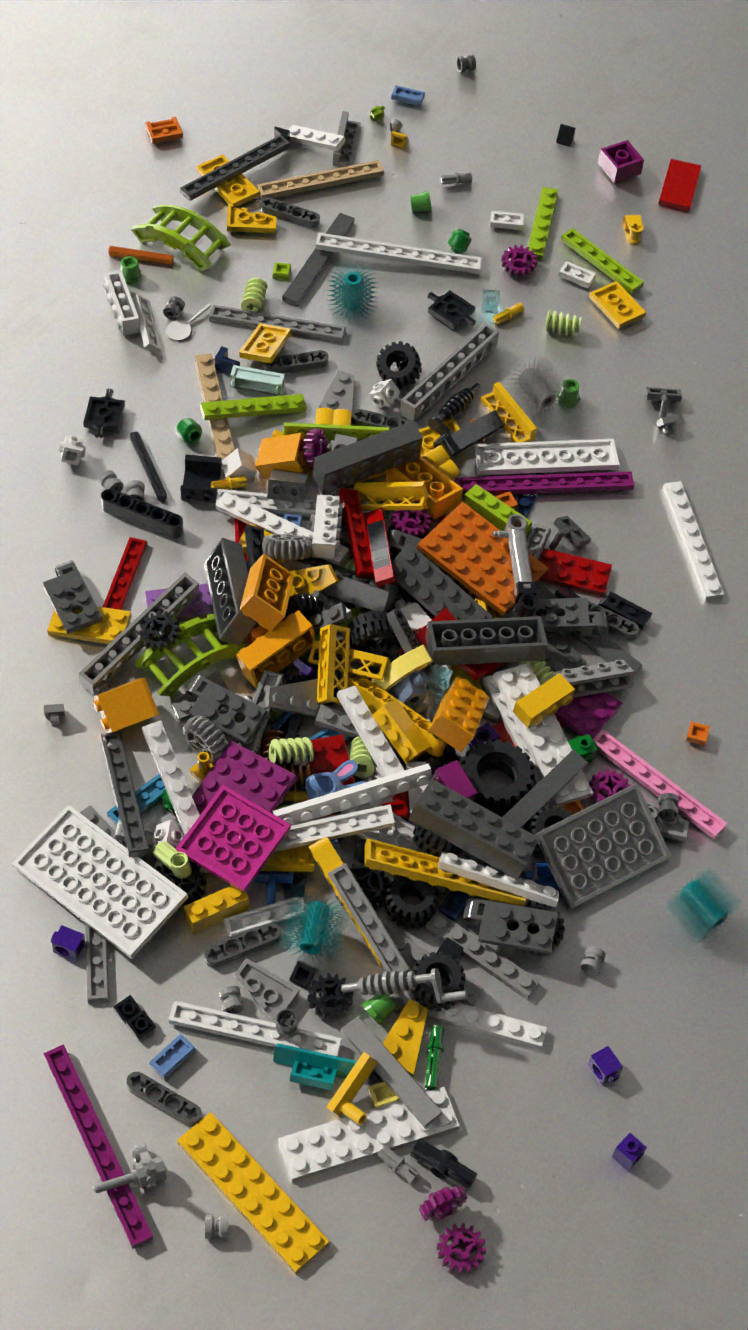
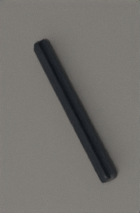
M131 432L130 439L159 501L166 500L167 493L139 432Z

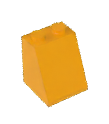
M301 433L262 439L258 449V458L255 461V467L262 477L269 478L273 469L309 473V483L312 468L308 466V462H305L304 437Z
M145 677L94 696L95 701H93V705L96 711L100 712L102 716L100 720L101 725L108 733L159 715Z

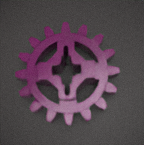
M514 245L513 249L508 247V251L504 250L501 266L505 267V272H510V276L515 274L516 278L518 275L524 278L525 274L530 276L531 272L535 271L537 255H534L533 250L529 251V247L524 249L523 245L520 248Z
M321 429L309 430V433L306 434L307 439H304L305 462H308V466L314 468L315 457L329 451L327 448V435H324V431H321Z
M427 509L394 510L391 516V526L395 527V530L406 534L423 537L431 525V515L427 514Z
M606 769L605 773L599 770L598 774H593L592 779L589 781L593 791L590 798L591 801L597 800L596 803L631 786L628 784L629 779H623V773L618 775L615 769L612 773L609 772V769Z
M455 1186L452 1189L443 1187L441 1190L427 1196L429 1200H425L424 1204L420 1205L419 1211L425 1221H432L437 1218V1221L456 1214L459 1211L458 1207L463 1206L462 1204L467 1201L468 1197L461 1186L458 1188Z
M462 1223L461 1228L453 1224L452 1231L446 1227L444 1230L445 1235L440 1234L439 1241L441 1243H437L436 1247L440 1252L437 1257L438 1259L444 1258L442 1266L449 1265V1272L457 1269L458 1275H461L462 1270L470 1274L471 1267L477 1270L479 1267L478 1262L483 1263L484 1257L482 1255L486 1254L487 1249L482 1246L485 1245L486 1241L485 1239L479 1240L481 1232L474 1233V1226L471 1225L469 1229H466L465 1223ZM453 1238V1244L446 1247L448 1241ZM458 1246H461L462 1249H465V1252H462L461 1249H457ZM476 1251L475 1257L470 1260V1254Z

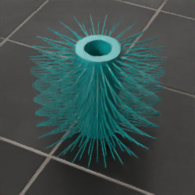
M353 263V272H350L348 267L347 271L349 272L344 277L341 275L337 277V280H331L335 284L329 286L335 289L327 291L334 292L335 294L327 296H335L334 299L329 301H336V303L330 305H339L342 307L340 310L346 308L348 310L346 312H349V314L352 310L353 314L355 315V312H357V315L359 308L366 314H369L361 307L369 309L365 306H369L370 304L368 303L372 301L370 299L375 298V296L370 294L378 293L370 290L378 288L371 286V284L378 282L369 281L372 280L371 278L363 276L368 271L361 275L358 272L359 270L354 271Z
M706 875L703 878L694 879V881L691 879V882L687 883L680 890L679 895L674 897L677 900L674 904L679 905L675 912H679V909L683 911V914L687 916L686 918H690L689 922L695 925L694 929L697 928L701 935L704 932L713 931L726 919H730L727 917H729V913H733L731 910L735 906L733 905L731 908V904L738 901L734 900L731 903L727 901V898L720 894L721 892H717V886H713V883L710 882L711 880L706 879Z
M317 898V902L313 900L310 903L307 900L306 902L309 904L303 905L304 907L295 905L292 911H288L292 912L289 913L291 917L295 916L293 915L294 912L302 917L299 916V919L293 917L290 924H285L289 925L285 926L288 927L285 928L287 929L285 931L288 932L291 931L289 929H294L298 932L295 931V934L289 932L285 941L281 942H291L287 940H294L292 943L296 944L289 943V945L299 946L301 951L304 952L302 955L308 953L310 957L312 954L322 955L321 952L325 953L326 949L335 951L336 947H341L338 945H342L339 944L341 943L339 939L342 938L338 937L339 933L342 932L338 931L340 924H345L342 923L345 922L342 921L345 920L343 919L345 917H341V919L334 918L333 916L343 911L337 910L334 913L333 909L348 908H329L334 902L327 905L322 903L323 901L318 902Z

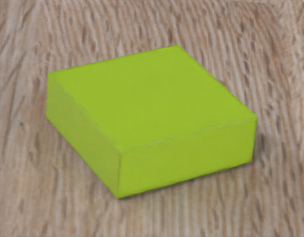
M275 262L272 278L289 280L291 264Z

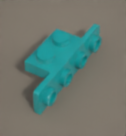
M279 1043L275 1045L273 1061L276 1063L293 1066L289 1081L331 1091L336 1076L346 1078L357 1062Z

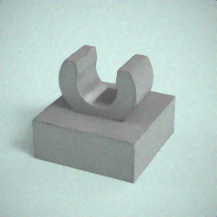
M678 414L662 417L656 423L657 427L663 426V433L667 434L669 433L668 426L672 428V432L677 431L678 428L675 423L680 420Z
M64 704L44 705L45 717H50L51 725H59V716H65Z

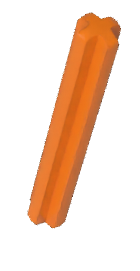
M110 246L108 249V254L115 257L124 258L132 256L137 260L173 265L174 256L169 254Z

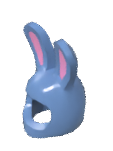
M348 760L342 763L333 773L324 772L309 776L306 779V791L309 800L366 783L361 781L350 785L342 784V782L356 774L358 770L357 763L354 760Z

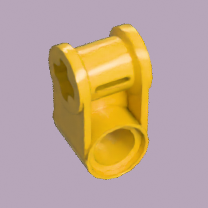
M641 215L623 216V229L625 230L627 241L631 244H639L641 242V233L644 229Z

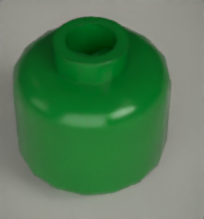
M460 228L453 230L448 240V245L451 247L450 250L457 254L466 252L472 240L470 233Z
M184 418L177 424L176 434L185 443L193 444L200 439L202 428L192 418Z

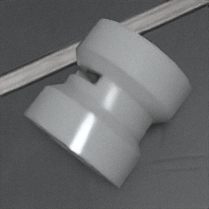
M108 470L99 477V483L102 487H105V490L113 489L121 492L123 489V483L120 479H117L113 471Z
M139 480L129 481L127 483L126 490L128 493L126 495L144 501V483Z
M587 947L584 954L585 959L582 960L580 969L589 975H599L602 968L601 963L604 962L606 953L597 947Z
M228 986L219 991L220 1000L223 1001V1012L237 1014L244 1009L243 1001L240 1000L241 992L238 986Z
M205 1215V1239H212L214 1236L228 1239V1215H221L220 1217ZM217 1221H219V1232H217Z

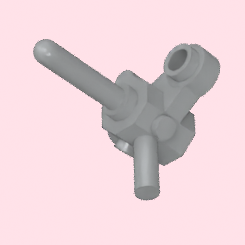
M145 1143L135 1145V1148L132 1149L133 1159L135 1162L139 1161L140 1163L134 1164V1170L130 1174L95 1184L93 1191L100 1193L132 1182L138 1184L139 1188L145 1186L148 1189L153 1188L157 1182L164 1181L167 1178L163 1161L160 1156L151 1159Z

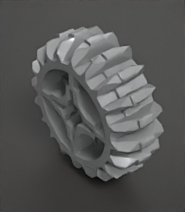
M273 534L264 537L262 542L263 554L270 558L297 560L307 559L312 554V539L304 535Z
M195 715L193 718H190L183 727V735L192 751L197 755L200 752H207L210 756V763L214 765L228 746L225 735L216 727V724H213L210 719L207 720L206 717L201 715Z

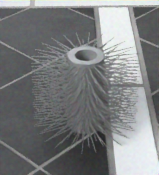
M533 362V368L532 366L530 368L529 363V368H525L526 370L521 371L520 375L518 374L519 377L517 378L519 379L512 378L510 380L517 381L514 382L512 392L516 390V393H518L517 398L520 400L521 398L524 399L522 400L523 405L526 402L528 403L526 405L528 412L529 410H534L537 413V408L540 409L542 407L546 411V407L549 409V406L554 401H560L555 399L556 397L561 398V396L556 394L557 390L560 389L561 383L559 382L560 380H556V375H549L551 369L547 370L545 368L546 365L539 368Z

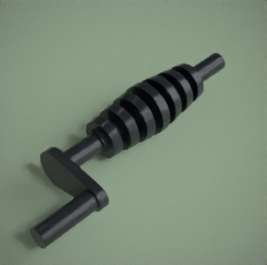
M479 383L474 384L471 388H464L451 396L439 410V416L431 417L428 420L430 429L441 435L433 443L435 448L441 446L440 442L453 433L442 422L451 420L468 407L475 398V393L481 388Z

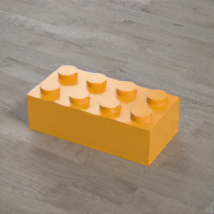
M422 456L413 462L409 461L398 468L387 470L386 482H425L429 496L424 509L428 510L427 514H430L434 520L455 509L462 502L463 488Z
M263 554L250 568L240 611L245 616L258 622L261 627L272 631L285 617L294 574Z
M299 610L287 616L272 631L259 636L252 644L242 648L236 654L242 674L256 689L257 684L262 679L264 670L279 673L297 658H300L312 649L314 640L316 641L313 626Z
M457 676L445 691L428 731L459 752H462L474 737L490 697L484 691L471 685L468 680Z

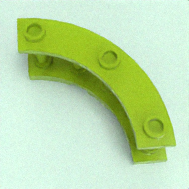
M158 205L153 207L152 210L156 215L147 224H139L131 229L141 243L159 240L163 241L164 245L175 250L177 248L180 249L199 272L212 265L209 257L217 249L221 250L231 245L227 237L206 219L194 211L175 205ZM172 220L182 222L175 230L166 228ZM188 225L199 230L190 240L180 235ZM203 235H206L213 244L203 253L195 244Z
M213 613L208 614L207 618L200 619L196 617L179 625L182 632L178 633L180 639L174 640L176 645L170 644V650L165 647L163 652H160L158 648L153 652L149 648L134 664L138 669L151 670L163 685L158 691L160 696H172L196 673L219 661L237 658L236 654L242 648L248 647L250 643L243 641L240 646L233 643L221 645L211 633L218 632ZM203 634L215 649L203 654L191 638ZM182 642L197 657L186 666L172 650ZM165 654L179 670L169 680L156 665Z

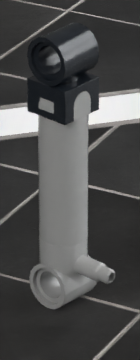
M513 514L509 517L505 530L494 531L493 537L508 538L515 586L513 590L514 603H518L516 613L519 617H532L538 606V599L536 597V582H533L525 532L527 522L522 515Z

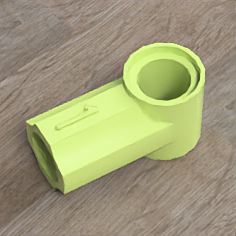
M166 841L156 845L153 855L171 869L177 878L184 879L191 874L192 868L185 853L176 851Z

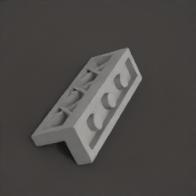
M342 111L337 134L344 136L346 142L338 151L333 152V166L347 167L353 164L361 122L348 121L349 112ZM347 127H356V129L351 131ZM351 136L353 140L348 141L346 138ZM349 147L351 150L346 152L344 148ZM346 157L349 160V162L340 160Z

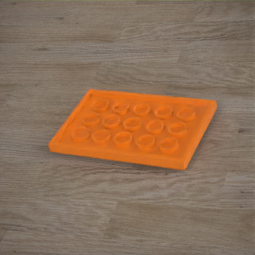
M462 501L417 544L416 549L500 615L504 616L516 604L514 603L513 596L515 586L508 538L493 537V532L500 530ZM529 553L533 582H537L547 572L548 567Z

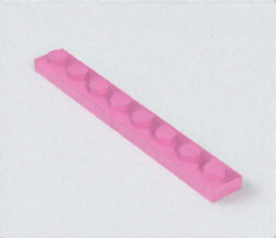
M602 730L593 739L597 743L599 753L658 798L664 793L676 794L679 799L677 806L679 814L713 840L726 828L728 823L605 730Z

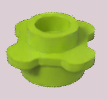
M373 107L369 117L374 120L382 119L385 116L383 111L385 107Z

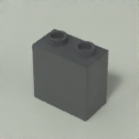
M273 469L268 481L267 499L304 503L308 490L309 473Z

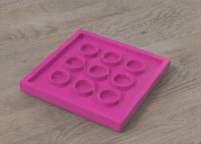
M222 785L176 847V851L185 853L189 860L245 893L291 829V824Z

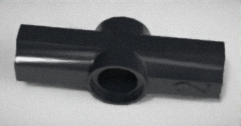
M422 1138L417 1141L410 1154L411 1157L429 1167L433 1175L442 1180L448 1179L457 1186H461L465 1191L470 1189L477 1177V1173L458 1162L454 1154L444 1149L439 1150Z

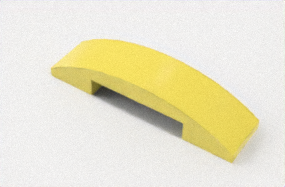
M421 645L389 663L386 667L383 681L371 679L370 681L387 692L414 671H421L432 663L433 659L425 645Z

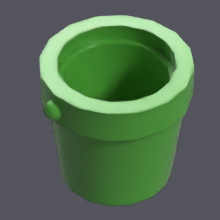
M429 191L410 195L412 212H432Z
M132 256L124 257L121 260L120 270L123 273L126 284H136L141 279L138 261Z
M566 379L563 381L562 390H560L562 393L557 394L561 398L557 397V400H560L558 403L563 407L571 408L576 406L579 400H581L579 383L574 379Z
M385 993L384 995L376 994L362 1004L364 1009L379 1025L384 1023L385 1019L397 1007L392 998Z

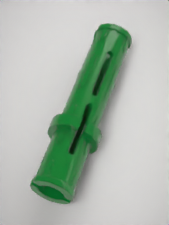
M439 1025L431 1026L430 1043L427 1045L429 1054L424 1088L428 1091L439 1088L441 1054L444 1052L443 1035L445 1030L443 1026Z

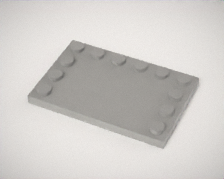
M633 784L534 834L540 838L537 843L568 909H572L672 857L638 784Z

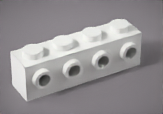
M122 271L105 273L106 283H103L105 294L108 293L109 305L113 306V317H117L116 325L118 330L121 329L123 336L140 333L139 317Z
M317 495L312 557L335 559V551L339 552L340 540L336 539H340L341 528L337 527H341L342 516L338 515H342L343 504H339V496Z

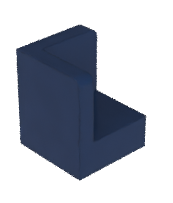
M221 346L215 356V369L231 375L233 365L240 366V362L228 358V348Z

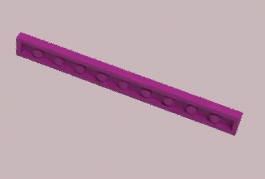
M632 472L455 478V483L463 488L462 496L475 484L492 495H501L509 491L511 494L634 489Z
M64 1044L43 1053L101 1182L124 1176ZM129 1184L107 1190L106 1193L131 1248L134 1249L153 1240V1235Z

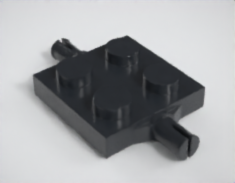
M450 290L441 296H437L433 292L428 294V298L434 301L428 308V313L452 329H455L463 322L468 323L472 327L476 324V320L469 317L475 312L476 307Z
M109 388L106 389L105 397L90 396L83 422L84 428L97 429L95 437H99V439L102 438L104 430L119 432L125 408V400L112 398L114 391L110 389L109 392Z

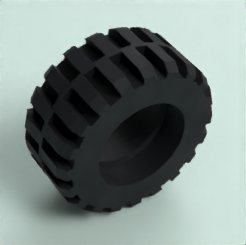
M486 740L483 744L477 743L473 749L470 748L465 756H463L460 765L477 791L474 802L503 817L533 788L535 780L534 765L532 761H529V755L526 752L522 753V748L519 746L514 747L512 746L513 743L508 741L503 743L501 740H495V742ZM486 770H500L508 774L514 783L507 787L496 788L485 784L478 775Z

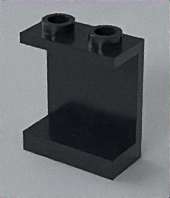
M185 455V473L183 485L180 487L182 500L216 502L218 492L217 488H211V482L218 481L221 478L222 457Z

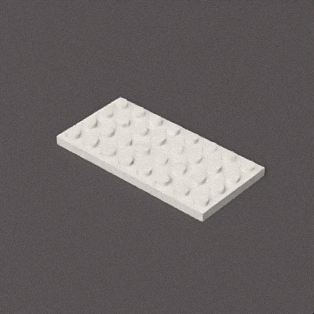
M70 805L12 863L15 869L131 959L188 898L186 892L138 856L129 857L126 847Z

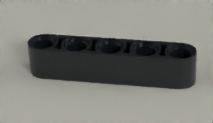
M494 410L447 436L440 444L451 458L495 433L505 423L497 411Z
M113 489L102 491L101 504L104 512L171 538H179L183 535V518L180 515Z

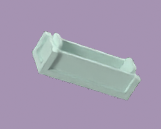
M233 365L230 375L232 378L230 387H241L282 396L285 374Z

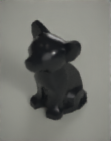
M448 743L442 756L429 754L425 757H419L420 762L426 761V764H429L432 775L435 774L436 769L444 766L447 759L452 762L460 761V758L456 755L455 748Z

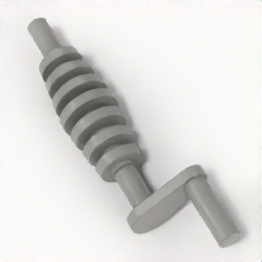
M438 968L432 969L430 974L416 975L414 971H408V973L406 971H384L383 974L369 975L367 978H360L357 983L342 984L341 986L343 993L360 991L362 995H368V993L370 995H384V993L392 995L393 993H400L401 990L404 992L408 991L409 988L411 990L415 989L420 983L432 982L438 1004L468 999L467 991L443 993Z

